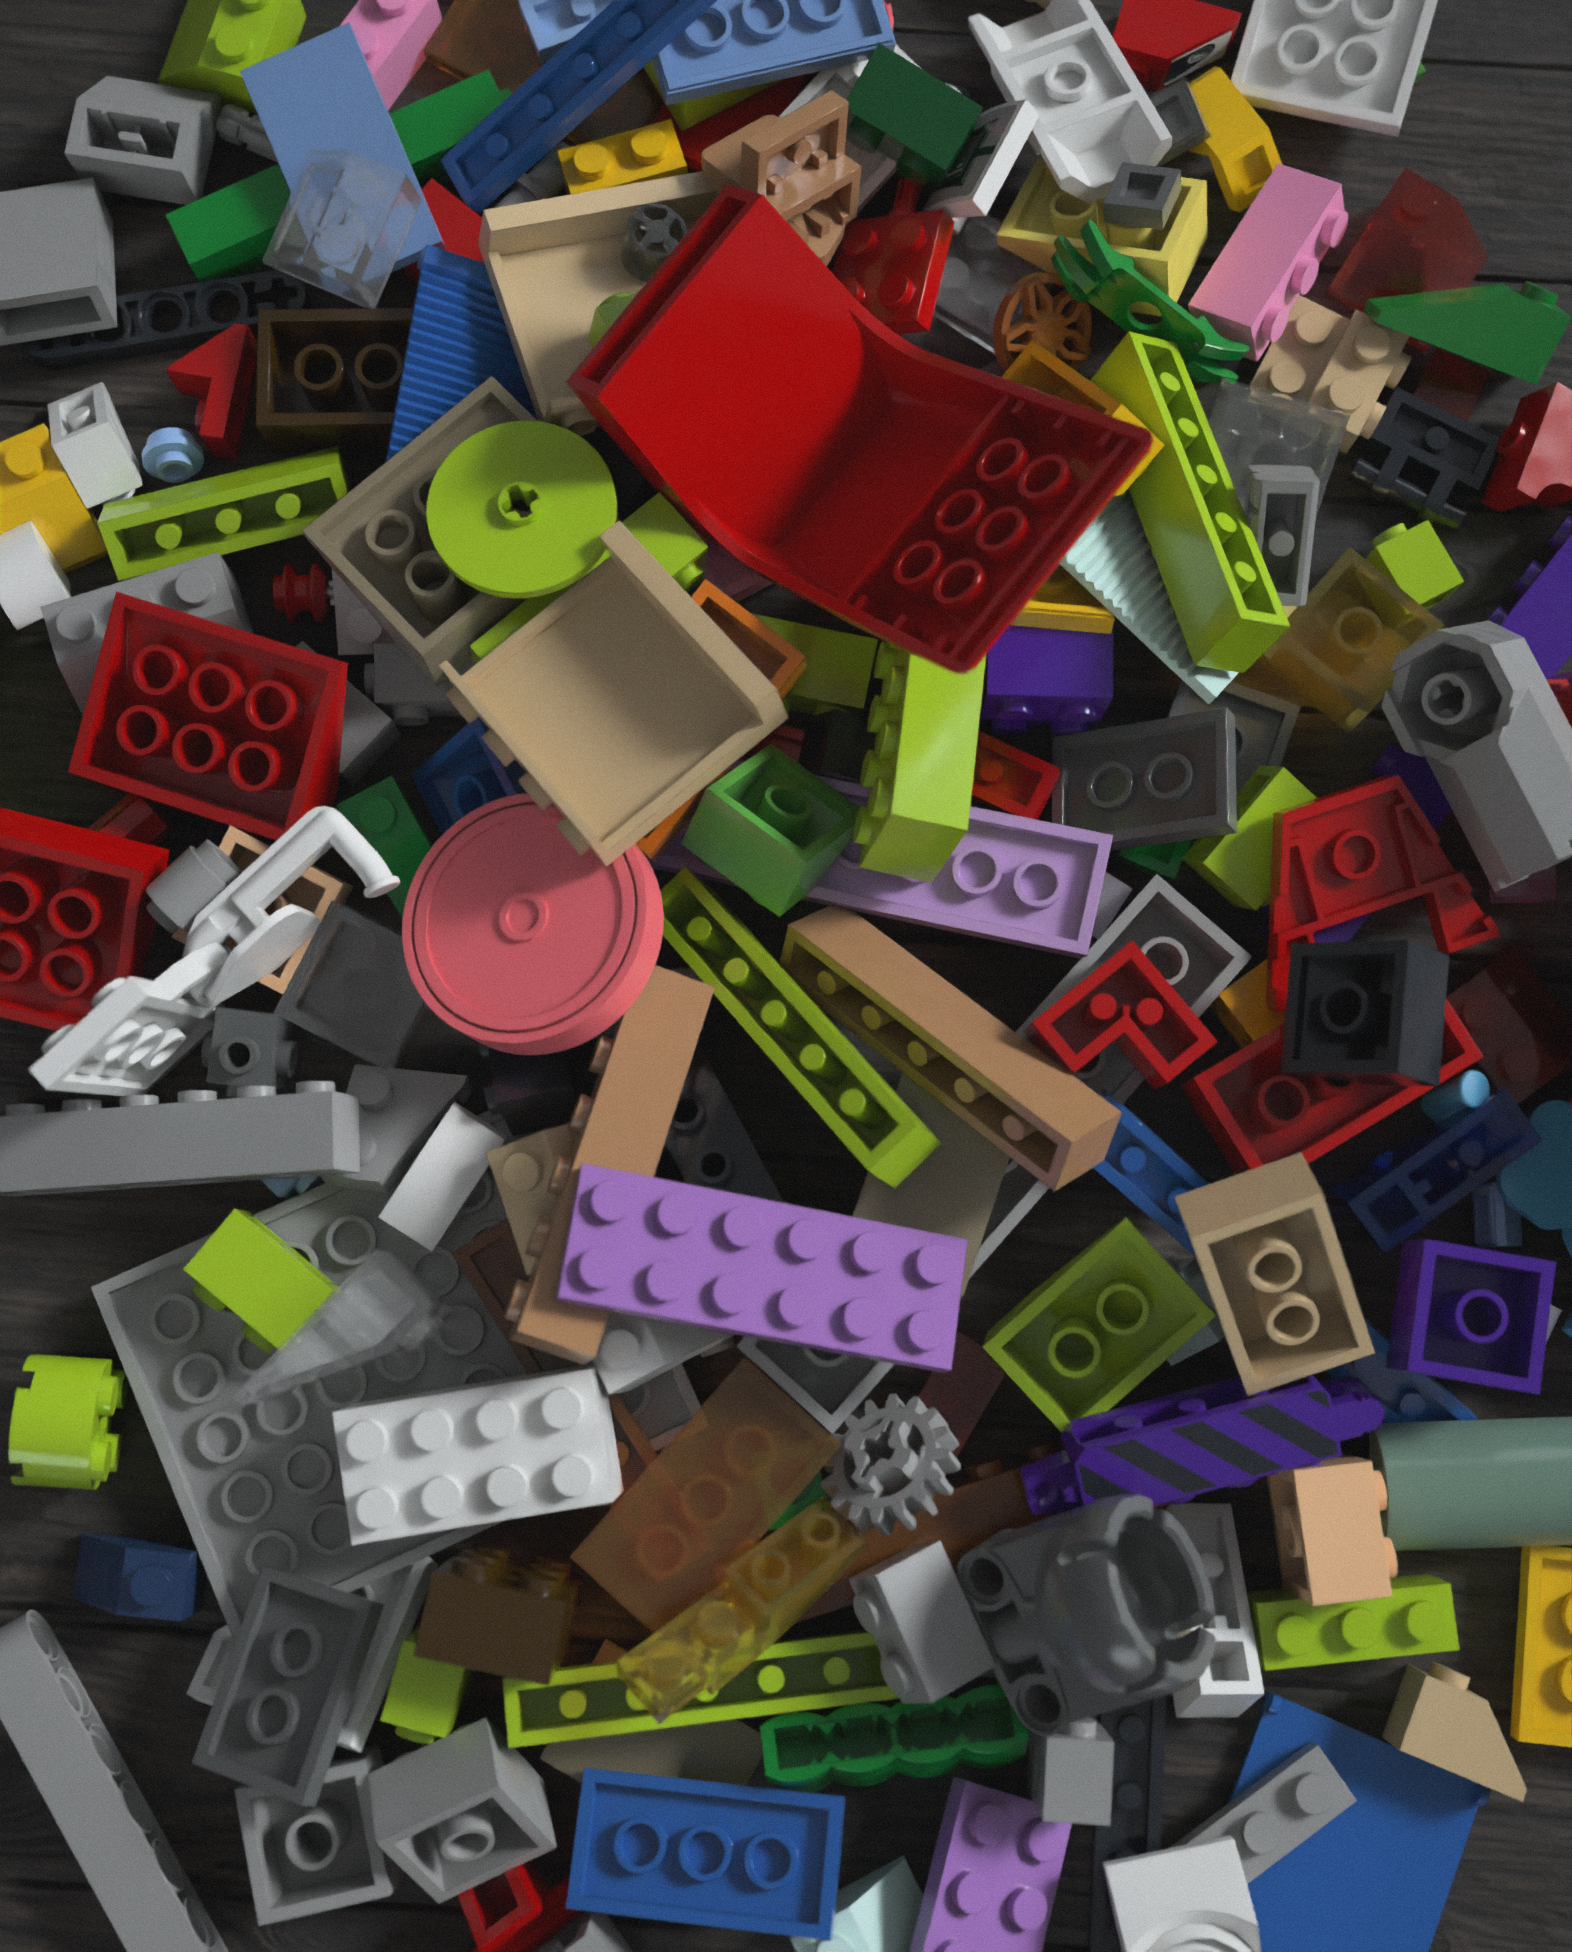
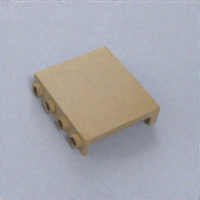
M703 171L483 210L478 246L538 421L566 428L580 437L593 432L598 426H601L566 384V381L592 350L588 341V335L596 307L613 294L628 292L631 295L639 292L719 195Z
M620 521L616 522L599 536L609 554L606 560L462 676L456 672L447 660L439 665L454 686L445 695L469 724L480 717L490 729L481 738L505 767L516 760L526 772L518 782L542 811L553 803L564 816L556 826L580 855L591 848L606 867L789 718L777 689Z

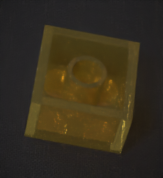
M1349 547L1307 595L1306 605L1298 606L1287 618L1290 627L1258 659L1349 734L1384 697L1386 689L1392 687L1396 671L1391 672L1395 655L1435 631L1442 629L1445 624Z

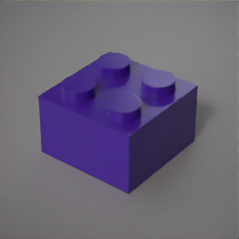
M1010 625L986 654L979 727H989L991 734L1006 737L1023 735L1027 732V729H1050V734L1054 737L1095 730L1113 699L1114 625L1111 634Z
M1428 1239L1403 1241L1386 1368L1511 1391L1540 1394L1556 1262Z

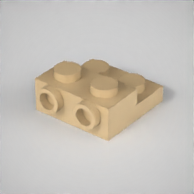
M1299 295L1289 311L1288 321L1281 337L1276 342L1271 343L1241 402L1346 454L1359 435L1369 439L1386 409V406L1376 402L1384 385L1394 390L1412 358L1402 352L1409 335L1378 324L1368 315L1358 310L1354 312L1349 320Z

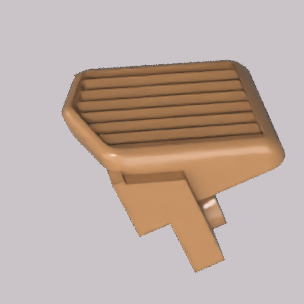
M832 90L783 118L776 115H765L707 147L702 152V171L718 194L727 184L763 194L826 266L844 236L845 224L857 217L862 167L845 155L849 102Z

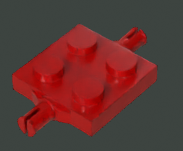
M902 179L898 181L893 208L888 214L882 217L852 220L847 224L833 269L835 277L851 295L875 318L899 336L907 333L929 332L955 221L943 209L915 213L922 186L909 179H905V182Z

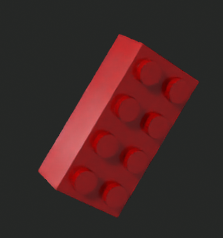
M1447 999L1445 1004L1439 1084L1484 1057ZM1284 1023L1180 1085L1235 1175L1300 1152L1307 1164L1435 1087L1372 1085L1281 1073Z

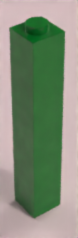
M489 69L390 113V117L421 189L431 178L440 185L451 180L440 159L512 94L508 87L499 91ZM279 164L165 214L199 282L243 275L312 243Z

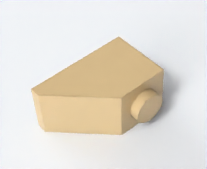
M1432 1662L1429 1673L1408 1664L1382 1738L1400 1751L1523 1802L1527 1788L1488 1701L1467 1689L1470 1677L1435 1662Z

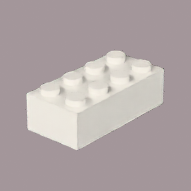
M594 1363L354 1403L332 1412L352 1545L612 1503L624 1491L609 1395Z

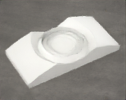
M1231 1835L1103 1862L1121 1952H1262L1256 1916L1237 1847Z

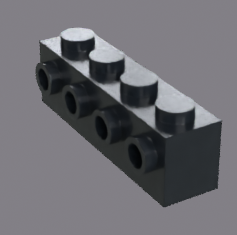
M697 1041L659 1159L662 1162L673 1157L682 1174L681 1177L673 1180L674 1182L784 1203Z

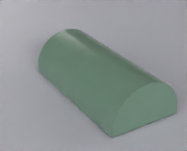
M1572 1417L1382 1423V1425L1377 1426V1430L1373 1429L1370 1431L1369 1460L1372 1461L1373 1471L1378 1470L1382 1474L1387 1492V1508L1380 1511L1383 1537L1391 1539L1395 1551L1572 1545Z

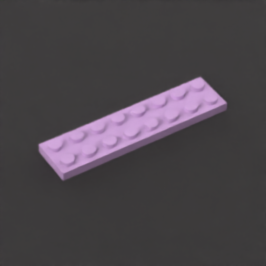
M739 759L736 760L726 774L731 772L733 769H735L745 761ZM815 775L858 807L861 805L867 806L869 788L861 787L858 783ZM970 806L968 831L932 883L859 868L862 844L854 843L852 837L811 892L801 900L828 906L834 904L850 908L856 912L1081 959L1088 954L1113 835ZM693 816L656 863L645 855L652 869L678 874L684 867H687L700 879L737 886L718 871L708 867L702 859L681 845Z

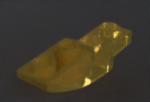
M823 1496L723 1569L722 1583L618 1660L617 1675L659 1724L704 1689L712 1696L767 1650L822 1597L865 1549L866 1540Z

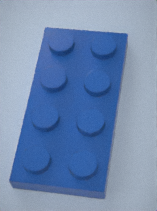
M584 1767L566 1909L831 1941L833 1940L846 1797Z

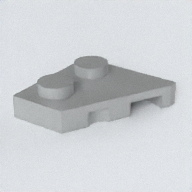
M355 1064L346 1094L359 1097L360 1173L324 1175L321 1178L327 1186L387 1193L406 1171L409 1160L415 1154L422 1151L436 1130L434 1125L456 1100L464 1104L471 1096L473 1086L466 1075Z

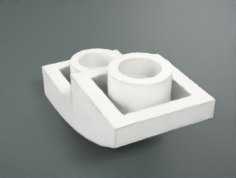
M454 1102L382 1210L379 1218L430 1251H433L489 1166L490 1162L486 1152L501 1147L508 1136Z

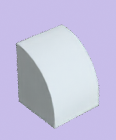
M31 520L0 535V605L16 630H19L44 618L41 606L71 597L68 577Z

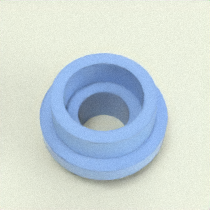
M168 427L153 432L148 437L147 445L142 451V461L145 470L150 475L166 482L177 483L185 481L198 473L204 465L201 446L195 441L194 436L190 432L181 428Z

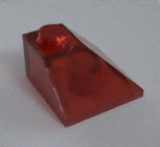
M1405 167L1326 293L1352 309L1366 314L1363 308L1368 299L1468 288L1487 260L1488 255L1457 198ZM1409 336L1407 340L1409 344L1426 353L1431 345L1412 336Z

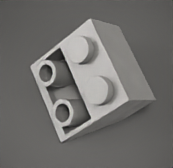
M106 76L76 99L64 154L80 179L94 177L99 191L185 205L201 199L203 196L217 132L216 121L221 113L223 98L218 93Z

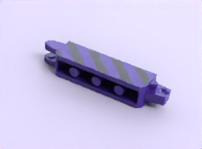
M1312 1374L1247 1396L1242 1380L1238 1376L1071 1420L1060 1435L1063 1450L1020 1468L1021 1481L1025 1497L1033 1515L1072 1510L1119 1494L1143 1495L1153 1500V1506L1161 1503L1169 1505L1182 1504L1190 1501L1199 1493L1222 1487H1246L1255 1483L1259 1477L1293 1468L1319 1465L1321 1461L1342 1456L1339 1441L1362 1436L1365 1431L1370 1433L1373 1429L1377 1430V1426L1382 1425L1381 1420L1385 1418L1383 1415L1385 1409L1382 1407L1383 1404L1379 1399L1367 1390L1368 1387L1358 1377L1354 1378L1352 1375L1350 1377L1343 1376L1342 1379L1336 1377L1318 1382Z

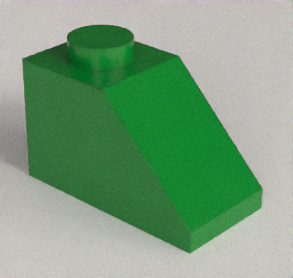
M390 776L337 804L343 816L381 856L392 875L399 877L400 884L395 889L387 892L403 919L405 901L417 869L433 844L404 791L393 776Z

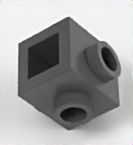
M216 1007L213 1031L209 1030L206 1033L201 1051L202 1065L208 1068L206 1082L227 1085L225 1096L236 1098V1088L243 1086L285 1088L286 1078L293 1077L298 1062V1044L296 1041H291L294 1015L235 1007Z

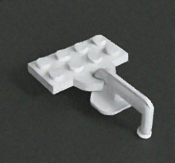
M328 806L313 808L197 914L187 936L183 959L173 964L154 981L129 976L126 980L118 978L106 985L93 998L91 1004L94 1009L76 1026L70 1024L54 1033L42 1046L41 1050L45 1055L29 1070L47 1090L114 1096L145 1095L204 1040L209 1030L213 1031L216 1007H225L221 1003L222 1001L275 971L314 934L320 924V920L313 912L294 904L287 905L270 916L264 909L331 847L343 857L366 886L363 891L366 898L377 897L395 889L400 884L399 877L392 875L377 851L342 813ZM230 936L238 943L232 951L227 945L221 946Z

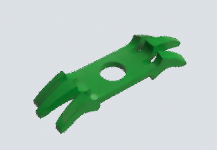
M1091 219L1082 226L1080 232L1094 264L1083 257L1063 235H1060L1053 244L1056 252L1051 257L1052 263L1064 286L1077 304L1080 302L1090 303L1126 332L1130 331L1175 342L1192 383L1231 385L1238 379L1234 372L1220 366L1212 359L1241 360L1250 347L1244 343L1223 338L1213 329L1204 315L1196 319L1133 268L1134 259L1132 257L1114 251ZM1136 302H1148L1159 309L1162 321L1153 325L1143 324L1133 317L1130 306Z

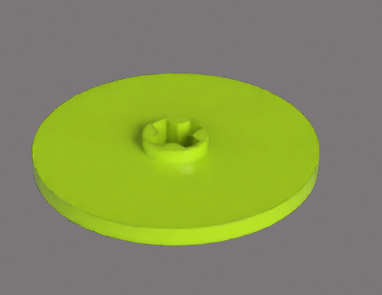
M506 422L486 428L472 435L458 445L443 461L429 489L426 509L427 525L441 560L457 578L467 585L498 597H539L574 583L584 576L601 558L606 548L599 536L616 523L617 497L612 476L606 463L599 453L579 435L566 428L546 422ZM524 500L525 504L528 507L530 506L532 514L521 518L514 511L512 504L516 501Z

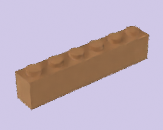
M832 904L788 924L780 964L815 1003L1054 1192L1104 1161L1122 1112L852 909Z
M655 965L648 982L638 998L622 1017L615 1022L611 1037L603 1034L600 1035L588 1066V1071L598 1074L591 1096L579 1095L567 1129L577 1134L570 1157L562 1154L559 1155L548 1183L547 1192L557 1195L549 1219L540 1216L537 1218L525 1254L535 1257L528 1282L517 1279L505 1309L504 1318L514 1321L509 1340L583 1365L595 1358L610 1311L554 1301L578 1168L583 1163L654 1177L715 989L714 986Z

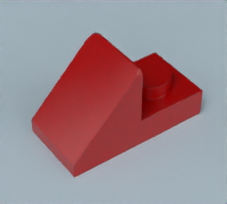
M234 324L172 363L166 371L180 393L202 397L196 409L195 426L197 433H199L213 456L236 461L257 373L258 344L247 325Z

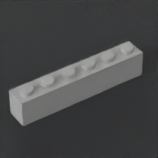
M331 1081L296 1083V1094L276 1095V1087L243 1086L236 1088V1098L218 1100L216 1091L178 1092V1103L159 1104V1096L127 1095L119 1097V1107L102 1108V1101L66 1100L62 1101V1112L45 1113V1105L12 1104L6 1105L5 1116H0V1196L18 1197L360 1173L359 1097L336 1092L335 1082Z

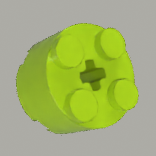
M31 1354L25 1361L22 1370L35 1372L31 1389L17 1388L11 1417L9 1463L22 1464L23 1468L11 1476L12 1483L22 1486L96 1490L101 1481L106 1482L109 1472H117L119 1467L122 1435L111 1433V1425L115 1408H124L128 1391V1378L125 1370H116L112 1359Z

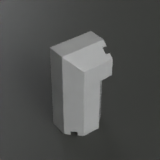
M1488 620L1439 629L1396 654L1391 672L1396 671L1392 688L1386 689L1381 707L1403 750L1420 757L1425 756L1494 892L1528 878L1534 872L1547 869L1572 857V728L1525 638Z

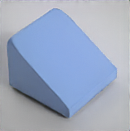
M1496 1182L1474 1185V1188H1472L1474 1237L1477 1247L1521 1246V1214L1503 1200Z

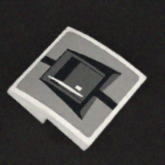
M1026 99L995 106L980 115L974 132L940 189L937 187L933 188L921 212L943 209L955 221L952 234H959L967 217L987 215L1040 116Z

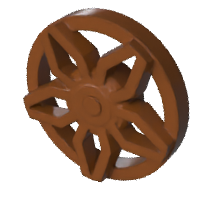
M1037 272L1025 276L1015 283L1006 293L998 308L993 330L995 353L1004 372L1015 361L1011 352L1021 353L1031 340L1057 358L1065 359L1064 363L1076 371L1081 362H1086L1091 351L1089 343L1092 332V318L1089 303L1080 302L1077 304L1057 273ZM1043 284H1055L1063 291L1052 297ZM1035 294L1040 300L1039 305H1036ZM1022 299L1023 316L1021 320L1010 326L1014 310ZM1071 301L1072 303L1063 315L1062 310L1065 304ZM1076 321V329L1067 328V325ZM1016 337L1019 338L1020 344L1009 343ZM1066 337L1073 342L1071 351H1068L1063 345Z

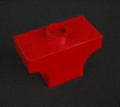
M1555 382L1520 399L1512 423L1506 428L1499 439L1497 451L1500 454L1481 503L1501 513L1531 501H1535L1545 508H1550L1572 500L1571 389L1559 382Z

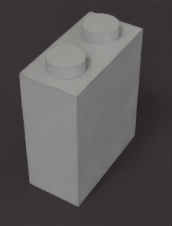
M94 177L0 192V346L117 327L113 220Z

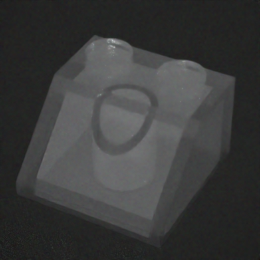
M310 149L262 261L272 268L363 307L375 309L422 199L406 173L352 150Z

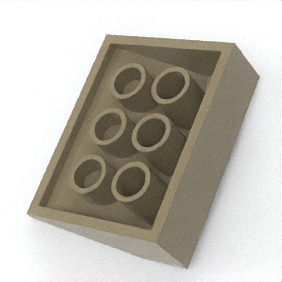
M492 376L302 530L309 542L393 641L437 687L447 679V676L439 667L442 662L447 660L457 671L472 658L469 646L528 599L504 598L490 595L467 585L457 578L438 555L427 525V499L433 478L443 461L458 445L472 435L494 425L513 421H537ZM519 500L512 504L514 511L521 518L532 514L530 506L528 507L524 500ZM618 511L616 522L620 521Z

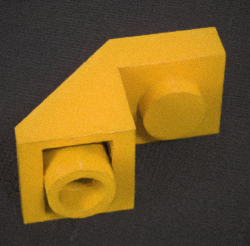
M1213 67L1189 83L1212 137L1188 151L1209 156L1228 208L1241 212L1252 205L1278 163L1282 164L1269 127L1220 67Z

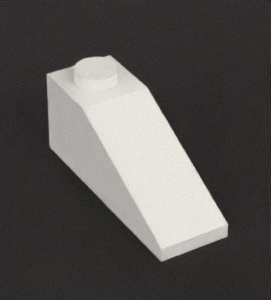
M1182 1503L1169 1505L1167 1511L1184 1527L1201 1557L1212 1588L1215 1614L1212 1620L1200 1626L1215 1635L1214 1656L1203 1676L1189 1687L1173 1693L1176 1718L1238 1717L1264 1695V1688L1231 1504ZM1199 1626L1181 1631L1176 1635V1638L1183 1637Z

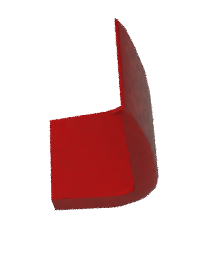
M729 184L723 188L566 381V384L657 493L660 492L685 521L710 543L758 576L900 649L956 674H965L977 667L1150 452L1153 445L1151 431L1146 428L930 353L911 344L875 318L851 295L763 194Z

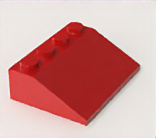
M116 592L68 772L277 841L313 808L320 806L333 808L339 785L348 663Z
M0 807V1017L58 1031L70 1024L76 1026L94 1009L91 1004L93 998L112 981L118 978L126 980L129 976L141 978L157 923L146 909V906L152 901L146 892V887L167 868L169 849Z

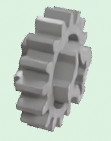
M890 1394L885 1408L879 1409L870 1399L865 1401V1416L858 1420L850 1414L845 1419V1424L849 1429L844 1435H829L828 1440L836 1448V1453L822 1457L820 1460L821 1466L830 1475L821 1482V1486L832 1498L830 1504L845 1521L850 1519L864 1533L874 1524L883 1536H890L895 1521L900 1520L909 1531L916 1529L915 1514L920 1510L934 1517L938 1510L932 1499L937 1493L952 1495L954 1489L945 1479V1474L954 1473L961 1468V1463L952 1453L959 1446V1443L940 1413L934 1407L928 1410L919 1397L913 1396L905 1406L896 1394Z

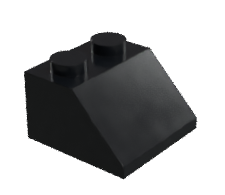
M1409 939L1291 944L1280 1072L1290 1075L1372 1085L1439 1086L1449 955Z

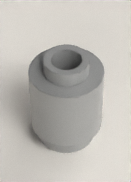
M206 839L197 849L193 846L188 847L146 887V892L152 899L146 906V909L169 932L174 934L179 928H182L189 933L197 914L242 872L219 847Z

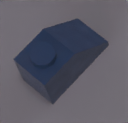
M85 1532L81 1534L72 1599L116 1615L183 1621L202 1610L206 1571L195 1544Z

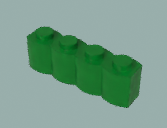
M986 1685L974 1688L956 1700L943 1696L933 1703H902L901 1701L891 1709L875 1703L851 1704L835 1710L826 1718L810 1712L785 1713L768 1720L760 1726L765 1774L769 1788L807 1793L819 1791L833 1781L855 1787L870 1786L889 1779L897 1772L918 1778L935 1777L955 1769L961 1763L981 1769L999 1768L1012 1764L1026 1754L1029 1742L1028 1728L1021 1723L1001 1685Z

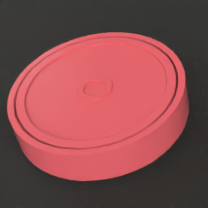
M528 793L503 797L471 811L446 830L434 843L417 869L408 891L402 920V942L405 961L411 979L420 996L439 1018L468 1037L495 1050L518 1055H543L573 1048L596 1037L620 1019L632 1006L648 982L658 958L663 934V904L654 871L644 853L636 844L632 845L607 867L591 848L580 855L557 828L556 824L564 816L552 803L542 811Z

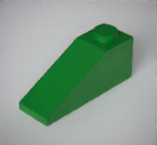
M1525 281L1521 291L1504 284L1372 298L1367 300L1363 311L1378 324L1537 385L1572 317L1555 305L1559 297L1558 294L1528 281Z

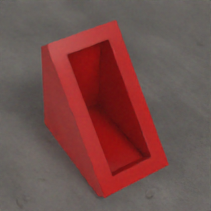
M531 1860L458 1894L480 1952L492 1951L541 1913L550 1888Z

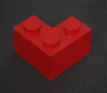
M1133 940L1032 1021L1023 1031L1038 1050L1070 1074H1074L1105 1047L1114 1042L1153 1090L1168 1083L1218 1042Z

